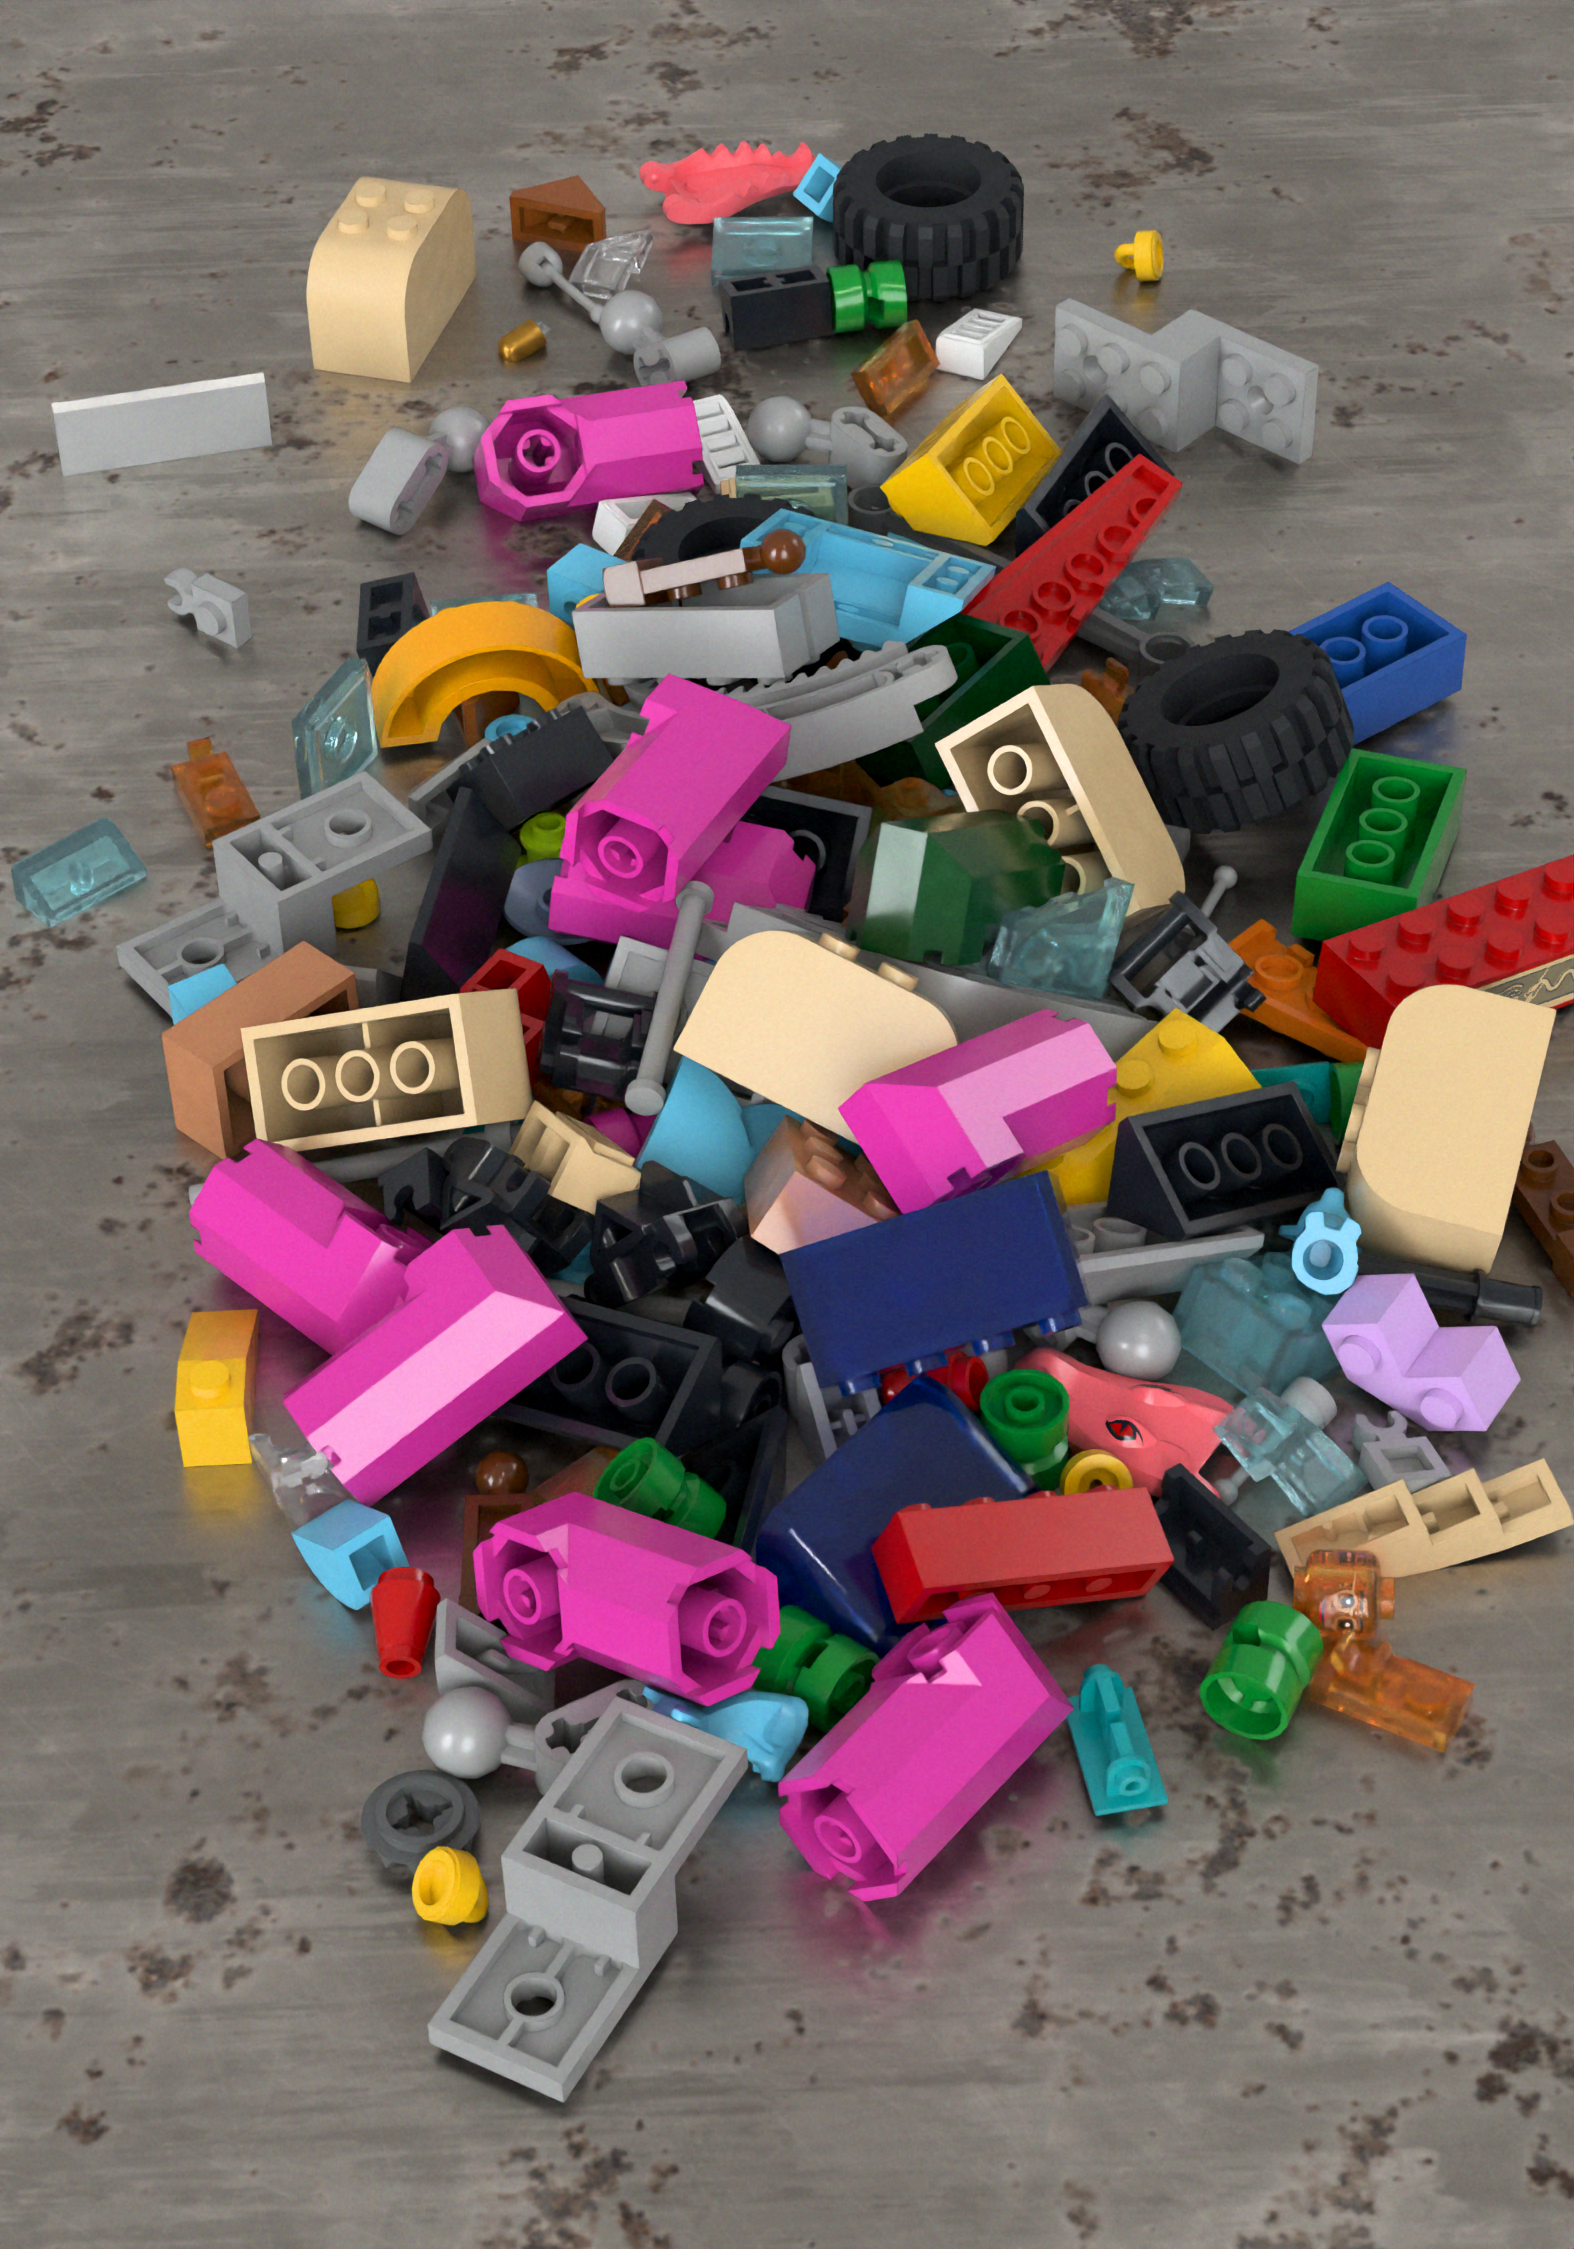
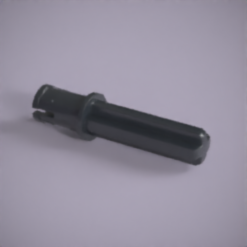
M1358 1253L1357 1265L1359 1269L1356 1277L1358 1275L1414 1273L1430 1308L1461 1313L1466 1322L1473 1323L1481 1317L1533 1329V1326L1535 1327L1539 1320L1543 1303V1293L1540 1286L1533 1285L1531 1287L1486 1278V1273L1479 1269L1474 1270L1469 1275Z

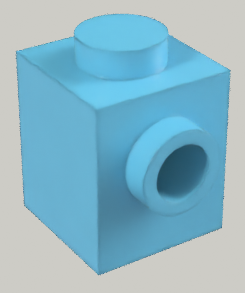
M579 543L547 569L550 613L574 625L572 611L575 610L576 605L590 595L605 591L602 576L603 568L628 562Z

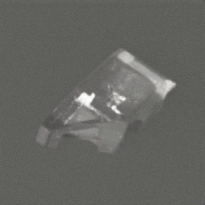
M646 230L636 231L588 244L581 254L569 278V282L584 295L607 300L620 291H624L631 273L640 274L654 242L652 232Z
M256 1433L248 1436L254 1460L293 1532L346 1499L362 1504L331 1471L334 1465L328 1463L325 1454L322 1451L317 1453L308 1440L305 1445L295 1449L273 1446L268 1434Z

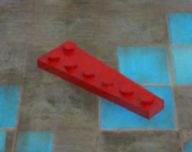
M1138 454L991 579L959 613L1028 633L1047 674L1176 502L1183 482L1143 455Z

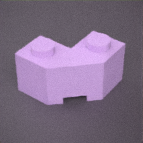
M1414 1273L1358 1275L1353 1286L1347 1289L1321 1324L1346 1378L1427 1431H1486L1521 1381L1497 1326L1439 1327Z

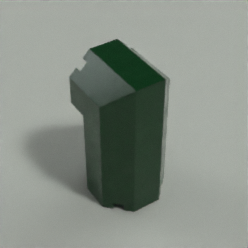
M997 809L881 822L859 850L845 938L849 941L856 940L855 945L862 950L906 961L923 962L924 956H934L938 954V951H941V964L961 966L980 962L984 946L1018 941L1030 932L1028 930L1033 926L1046 921L1057 913L1066 863L1058 850H1052L1043 836L1048 833L1039 819Z

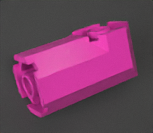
M685 381L564 399H556L551 394L508 400L481 437L472 458L479 501L519 522L597 510L599 501L606 499L690 492L692 495L698 494L704 486L703 473L693 474L692 462L703 460L702 443L693 400L691 397L682 398L687 390Z
M668 673L646 698L639 714L650 719L644 735L632 732L626 748L566 815L564 856L572 867L580 861L589 874L583 882L594 896L637 914L650 909L656 901L661 899L662 904L675 899L786 765L791 725L746 703Z
M738 821L689 881L703 882L714 892L715 899L712 910L703 918L729 923L734 902L746 906L752 905L769 909L775 908L776 903L805 909L807 910L806 913H808L812 899L816 865L807 855H805L804 861H802L793 851L795 842L785 830ZM563 838L559 858L564 860L560 876L555 875L553 882L548 929L554 933L614 946L618 945L620 936L623 935L669 950L679 913L675 902L676 897L663 904L662 899L656 901L650 909L637 914L594 896L583 882L589 875L580 861L572 867L564 856ZM694 953L693 958L704 962L709 959Z
M1045 1008L869 1081L837 1108L907 1223L913 1229L941 1218L966 1204L964 1198L979 1188L983 1193L1004 1180L1086 1144L1116 1119V1102L1107 1106L1108 1088L1115 1086L1117 1082V1067L1088 1022L1076 1018L1063 1021L1055 1018L1059 1014L1058 1012Z
M257 1138L243 1147L251 1153L238 1163L227 1157L216 1164L211 1170L189 1211L191 1226L200 1232L201 1241L193 1239L195 1252L333 1356L393 1310L398 1294L405 1301L409 1286L403 1278L408 1264L436 1242L409 1226L405 1232L389 1226L390 1220L385 1214L372 1208L290 1147Z
M504 1225L486 1226L492 1234L475 1237L470 1228L454 1229L408 1264L403 1278L409 1286L405 1301L398 1294L393 1310L284 1393L282 1402L305 1438L317 1453L322 1451L334 1465L331 1471L367 1507H371L589 1339L530 1256Z
M575 1491L498 1521L490 1530V1533L495 1535L481 1542L473 1551L479 1609L488 1623L498 1618L503 1623L509 1636L499 1639L509 1657L544 1671L552 1670L577 1658H583L708 1707L752 1687L761 1668L751 1665L760 1647L771 1650L781 1632L777 1576L765 1567L750 1561L753 1558L742 1549Z
M993 1592L959 1600L946 1608L942 1613L950 1623L932 1632L924 1622L907 1633L872 1669V1677L876 1682L871 1683L870 1691L778 1783V1796L788 1795V1801L779 1810V1824L815 1872L831 1880L840 1871L855 1880L856 1882L847 1891L862 1901L898 1896L1074 1710L1071 1702Z

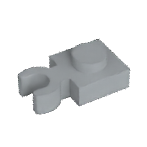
M179 567L164 578L165 584L174 587L179 592V594L167 601L168 607L180 615L193 614L197 629L235 648L240 647L252 638L247 592L208 573L198 578L191 570L184 567Z
M1396 1410L1388 1411L1386 1428L1370 1424L1364 1414H1356L1352 1444L1360 1451L1358 1466L1373 1489L1377 1490L1404 1479L1410 1494H1413L1453 1477L1426 1436L1406 1437L1407 1420Z

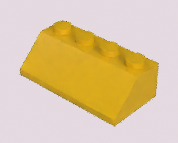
M1001 373L955 406L880 488L886 494L893 511L900 517H903L913 530L987 546L1013 520L1017 510L1061 450Z
M1174 1008L1115 1063L1117 1067V1082L1115 1086L1108 1088L1107 1106L1116 1102V1119L1086 1144L1015 1175L1010 1179L1015 1180L1029 1193L1035 1210L1108 1201L1118 1125L1122 1120L1133 1115L1262 1088L1223 1036L1178 1008Z

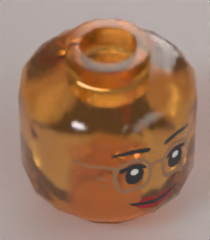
M1315 1549L1307 1557L1305 1566L1294 1565L1293 1609L1306 1616L1319 1630L1323 1642L1368 1644L1377 1636L1380 1620H1394L1395 1577L1381 1576L1380 1561L1373 1552L1364 1550Z

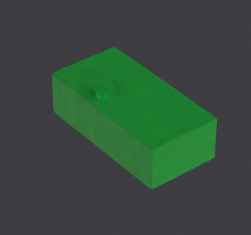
M1351 748L1349 757L1345 760L1344 767L1338 776L1296 876L1291 935L1325 941L1431 904L1460 829L1467 769Z

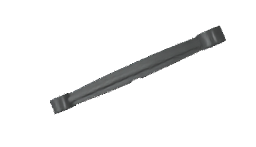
M882 484L863 485L855 488L848 495L849 527L886 537L888 532L916 541L930 549L996 566L994 577L1011 563V561L977 544L913 530L903 517H900L893 511L886 494L880 488ZM1099 607L1094 609L1076 634V636L1138 664L1139 681L1145 676L1154 675L1157 672V667L1168 659L1175 660L1185 654L1184 650L1196 646L1189 637L1176 632L1165 631L1148 635Z

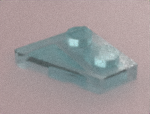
M1112 877L1104 880V887L1082 895L1071 891L1050 898L1041 907L1027 906L1004 914L986 976L1001 983L1101 1001L1135 884L1121 878Z

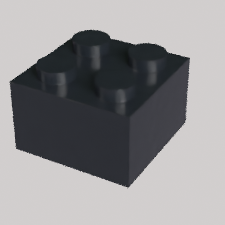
M582 706L561 716L557 708H554L526 725L527 729L512 736L511 733H507L480 750V754L458 767L463 777L446 789L452 802H455L459 787L472 789L511 835L519 831L523 824L536 815L553 812L588 790L614 760Z

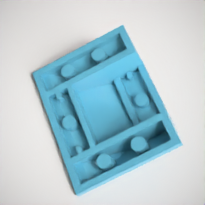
M782 508L741 539L740 548L761 545L764 538L776 529H789L802 537L806 546V558L801 567L793 573H829L839 637L853 640L852 647L862 652L866 650L878 652L882 650L883 643L888 640L902 641L906 644L961 612L994 577L996 566ZM769 569L752 572L753 574H775Z

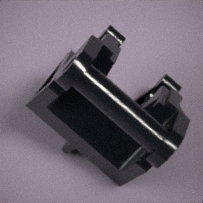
M1177 890L1169 898L1172 905L1112 964L1105 961L1097 971L1113 987L1115 993L1125 1002L1124 1004L1131 1012L1141 1015L1147 1020L1160 1022L1174 1008H1178L1218 1033L1242 1009L1246 1008L1254 1012L1267 998L1260 990L1254 988L1246 981L1254 971L1216 933L1218 928L1182 892ZM1188 924L1195 933V938L1138 992L1129 982Z
M555 969L531 1079L550 1083V1086L582 1092L583 1098L578 1120L583 1122L585 1117L592 1115L597 1096L625 1102L627 1087L630 1082L637 1078L658 992L655 991L653 996L649 997L569 979V972ZM584 1008L633 1019L631 1027L626 1036L620 1038V1040L583 1032Z
M470 1137L457 1139L448 1147L442 1161V1166L449 1172V1175L443 1182L440 1231L446 1235L454 1229L470 1228L475 1237L492 1235L486 1226L504 1225L527 1252L545 1279L570 1266L576 1256L592 1239L594 1218L584 1210L576 1212L578 1207L547 1194L551 1183L537 1171L528 1173L523 1169L526 1163L517 1156L500 1150L486 1140Z
M654 1160L644 1162L639 1189L597 1200L590 1252V1262L594 1273L588 1276L584 1283L586 1302L614 1310L665 1287L671 1286L674 1289L681 1290L705 1281L706 1276L728 1249V1246L730 1247L739 1238L750 1233L746 1219L732 1197L724 1198L687 1176L682 1177ZM722 1231H723V1233H724V1235H725L727 1244L725 1243V1241H724V1239H723Z

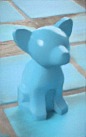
M1331 1187L1325 1189L1319 1201L1308 1204L1300 1216L1297 1225L1280 1226L1278 1234L1282 1237L1294 1241L1291 1266L1298 1280L1322 1295L1340 1294L1353 1286L1359 1269L1357 1265L1358 1253L1362 1254L1363 1250L1362 1247L1356 1245V1240L1361 1234L1360 1224L1352 1220L1350 1214L1344 1209V1193L1339 1188Z
M645 1686L642 1694L654 1704L652 1711L746 1748L747 1761H749L748 1764L752 1771L761 1773V1779L770 1782H779L783 1777L786 1764L801 1744L808 1725L809 1709L805 1700L795 1696L762 1691L741 1692L711 1706L699 1709L683 1698L674 1697L654 1687Z

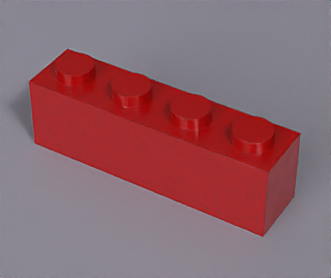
M1101 1485L1084 1493L1057 1496L1053 1491H1040L1021 1500L995 1502L990 1497H980L969 1500L960 1506L932 1508L931 1505L926 1503L910 1505L892 1516L890 1523L871 1547L897 1624L944 1619L946 1617L942 1611L957 1601L992 1592L1005 1611L1145 1596L1175 1561L1147 1487L1118 1490L1115 1485Z

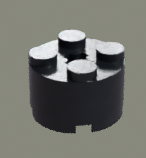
M749 1233L733 1243L714 1264L705 1279L715 1286L705 1304L693 1298L682 1328L717 1337L722 1343V1351L728 1353L731 1365L739 1359L747 1360L778 1372L782 1378L784 1374L782 1362L784 1347L796 1336L826 1323L818 1317V1313L828 1299L833 1287L751 1238Z

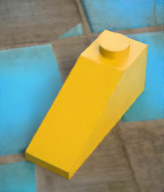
M258 1309L192 1312L178 1359L174 1408L184 1467L252 1464L259 1337Z

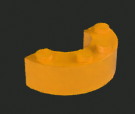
M491 601L445 608L403 635L391 647L377 668L372 681L369 704L380 747L385 748L438 741L442 723L456 706L472 696L490 691L519 692L535 699L545 712L554 709L562 701L579 693L595 691L601 695L596 678H584L576 634L570 626L558 617L537 607L515 601Z

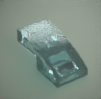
M1168 557L1141 560L1128 564L1098 606L1119 619L1154 621L1162 602L1207 606L1215 587L1189 558Z
M1262 1386L1254 1389L1213 1428V1431L1255 1482L1270 1475L1306 1519L1350 1501L1369 1482L1368 1478L1324 1432L1298 1410Z

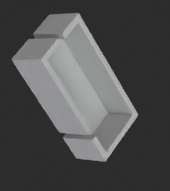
M829 573L752 574V584L725 590H719L717 580L701 583L703 595L681 599L683 607H679L678 600L649 607L609 608L604 591L572 611L584 678H607L610 685L631 684L639 681L641 678H657V683L660 684L668 673L687 681L691 678H706L709 685H726L734 683L741 678H757L758 683H764V685H772L781 678H784V681L787 682L793 678L792 673L804 665L820 660L822 652L840 641Z

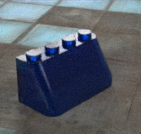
M1047 1169L779 1254L819 1388L829 1389L839 1386L842 1398L859 1395L882 1387L879 1374L901 1367L906 1368L909 1378L949 1366L946 1354L972 1346L975 1357L1015 1346L1012 1333L1039 1325L1042 1336L1080 1326L1083 1323L1079 1312L1092 1307L1058 1176Z
M920 1375L903 1388L771 1511L758 1534L756 1565L765 1567L777 1576L779 1610L787 1605H797L827 1623L832 1629L833 1635L845 1634L875 1652L882 1660L907 1633L924 1622L931 1629L934 1625L941 1626L948 1621L947 1618L897 1624L871 1549L890 1523L892 1516L907 1506L919 1503L929 1504L932 1508L960 1506L969 1500L980 1497H990L995 1502L1021 1500L1042 1490L950 1387L928 1375Z

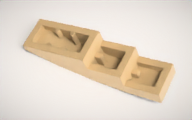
M1541 1458L1484 1483H1481L1475 1469L1472 1468L1413 1494H1410L1404 1479H1401L1273 1534L1298 1591L1306 1592L1322 1590L1319 1582L1324 1579L1327 1580L1325 1589L1334 1588V1585L1338 1582H1349V1577L1337 1576L1334 1573V1570L1337 1568L1338 1574L1349 1575V1573H1340V1564L1350 1565L1349 1562L1337 1563V1567H1334V1563L1338 1561H1351L1353 1552H1355L1353 1563L1357 1567L1355 1586L1438 1570L1507 1550L1574 1524L1571 1509L1545 1458ZM1359 1562L1364 1566L1365 1576H1362V1567ZM1354 1575L1350 1576L1352 1579L1351 1584H1353Z

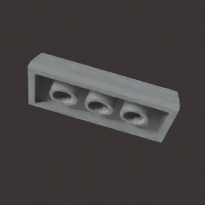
M263 372L51 403L53 430L63 477L272 445Z
M1108 1201L975 1218L972 1233L1005 1318L1210 1287L1262 1248L1265 1235L1247 1225L1178 1242L1106 1213Z

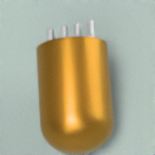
M529 318L499 340L497 345L498 354L507 361L521 360L547 344L544 335L551 329L547 325L545 326L544 323L539 322L536 324Z

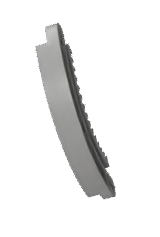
M888 640L883 643L882 650L878 652L871 650L863 651L859 660L843 659L837 668L832 670L826 666L820 667L815 675L807 677L805 673H800L790 683H785L784 678H781L769 688H765L764 683H758L748 692H746L744 686L737 687L729 694L726 688H720L716 692L746 703L791 725L786 765L771 781L772 783L839 765L924 732L914 705L950 688L956 682L958 676L945 646L931 645L908 653L906 645L902 641ZM641 678L637 682L624 685L630 702L621 707L610 703L594 691L579 693L569 697L555 708L563 716L582 706L613 760H615L626 748L632 732L644 735L650 719L639 714L646 698L659 684L657 679Z
M734 902L729 923L703 918L695 953L718 962L722 955L739 940L755 933L774 930L798 932L819 941L823 932H828L856 946V940L849 941L845 938L846 928L842 927V924L823 920L822 916L806 913L807 910L776 903L775 908L769 909L752 905L746 906ZM861 949L856 958V961L875 971H878L881 963L885 961L917 977L919 980L914 990L933 1000L947 1013L955 1026L960 1044L1046 1008L1058 1012L1059 1014L1055 1017L1057 1019L1068 1021L1076 1018L1088 1022L1115 1064L1159 1023L1127 1011L1126 1008H1123L1125 1002L1095 992L1094 995L1079 989L1073 991L1063 986L1057 985V987H1053L1040 981L1034 983L1018 976L1009 977L998 971L982 970L971 964L961 966L941 964L942 957L924 956L923 962H915Z

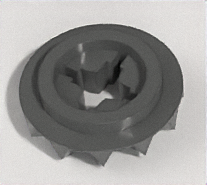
M435 1770L409 1771L386 1780L370 1794L362 1809L361 1828L367 1851L378 1853L386 1869L399 1863L407 1865L413 1874H415L419 1863L426 1854L438 1846L450 1847L470 1853L473 1836L476 1831L481 1830L480 1810L475 1794L460 1779ZM409 1809H413L416 1816H421L425 1822H433L434 1830H432V1834H422L417 1827H410Z

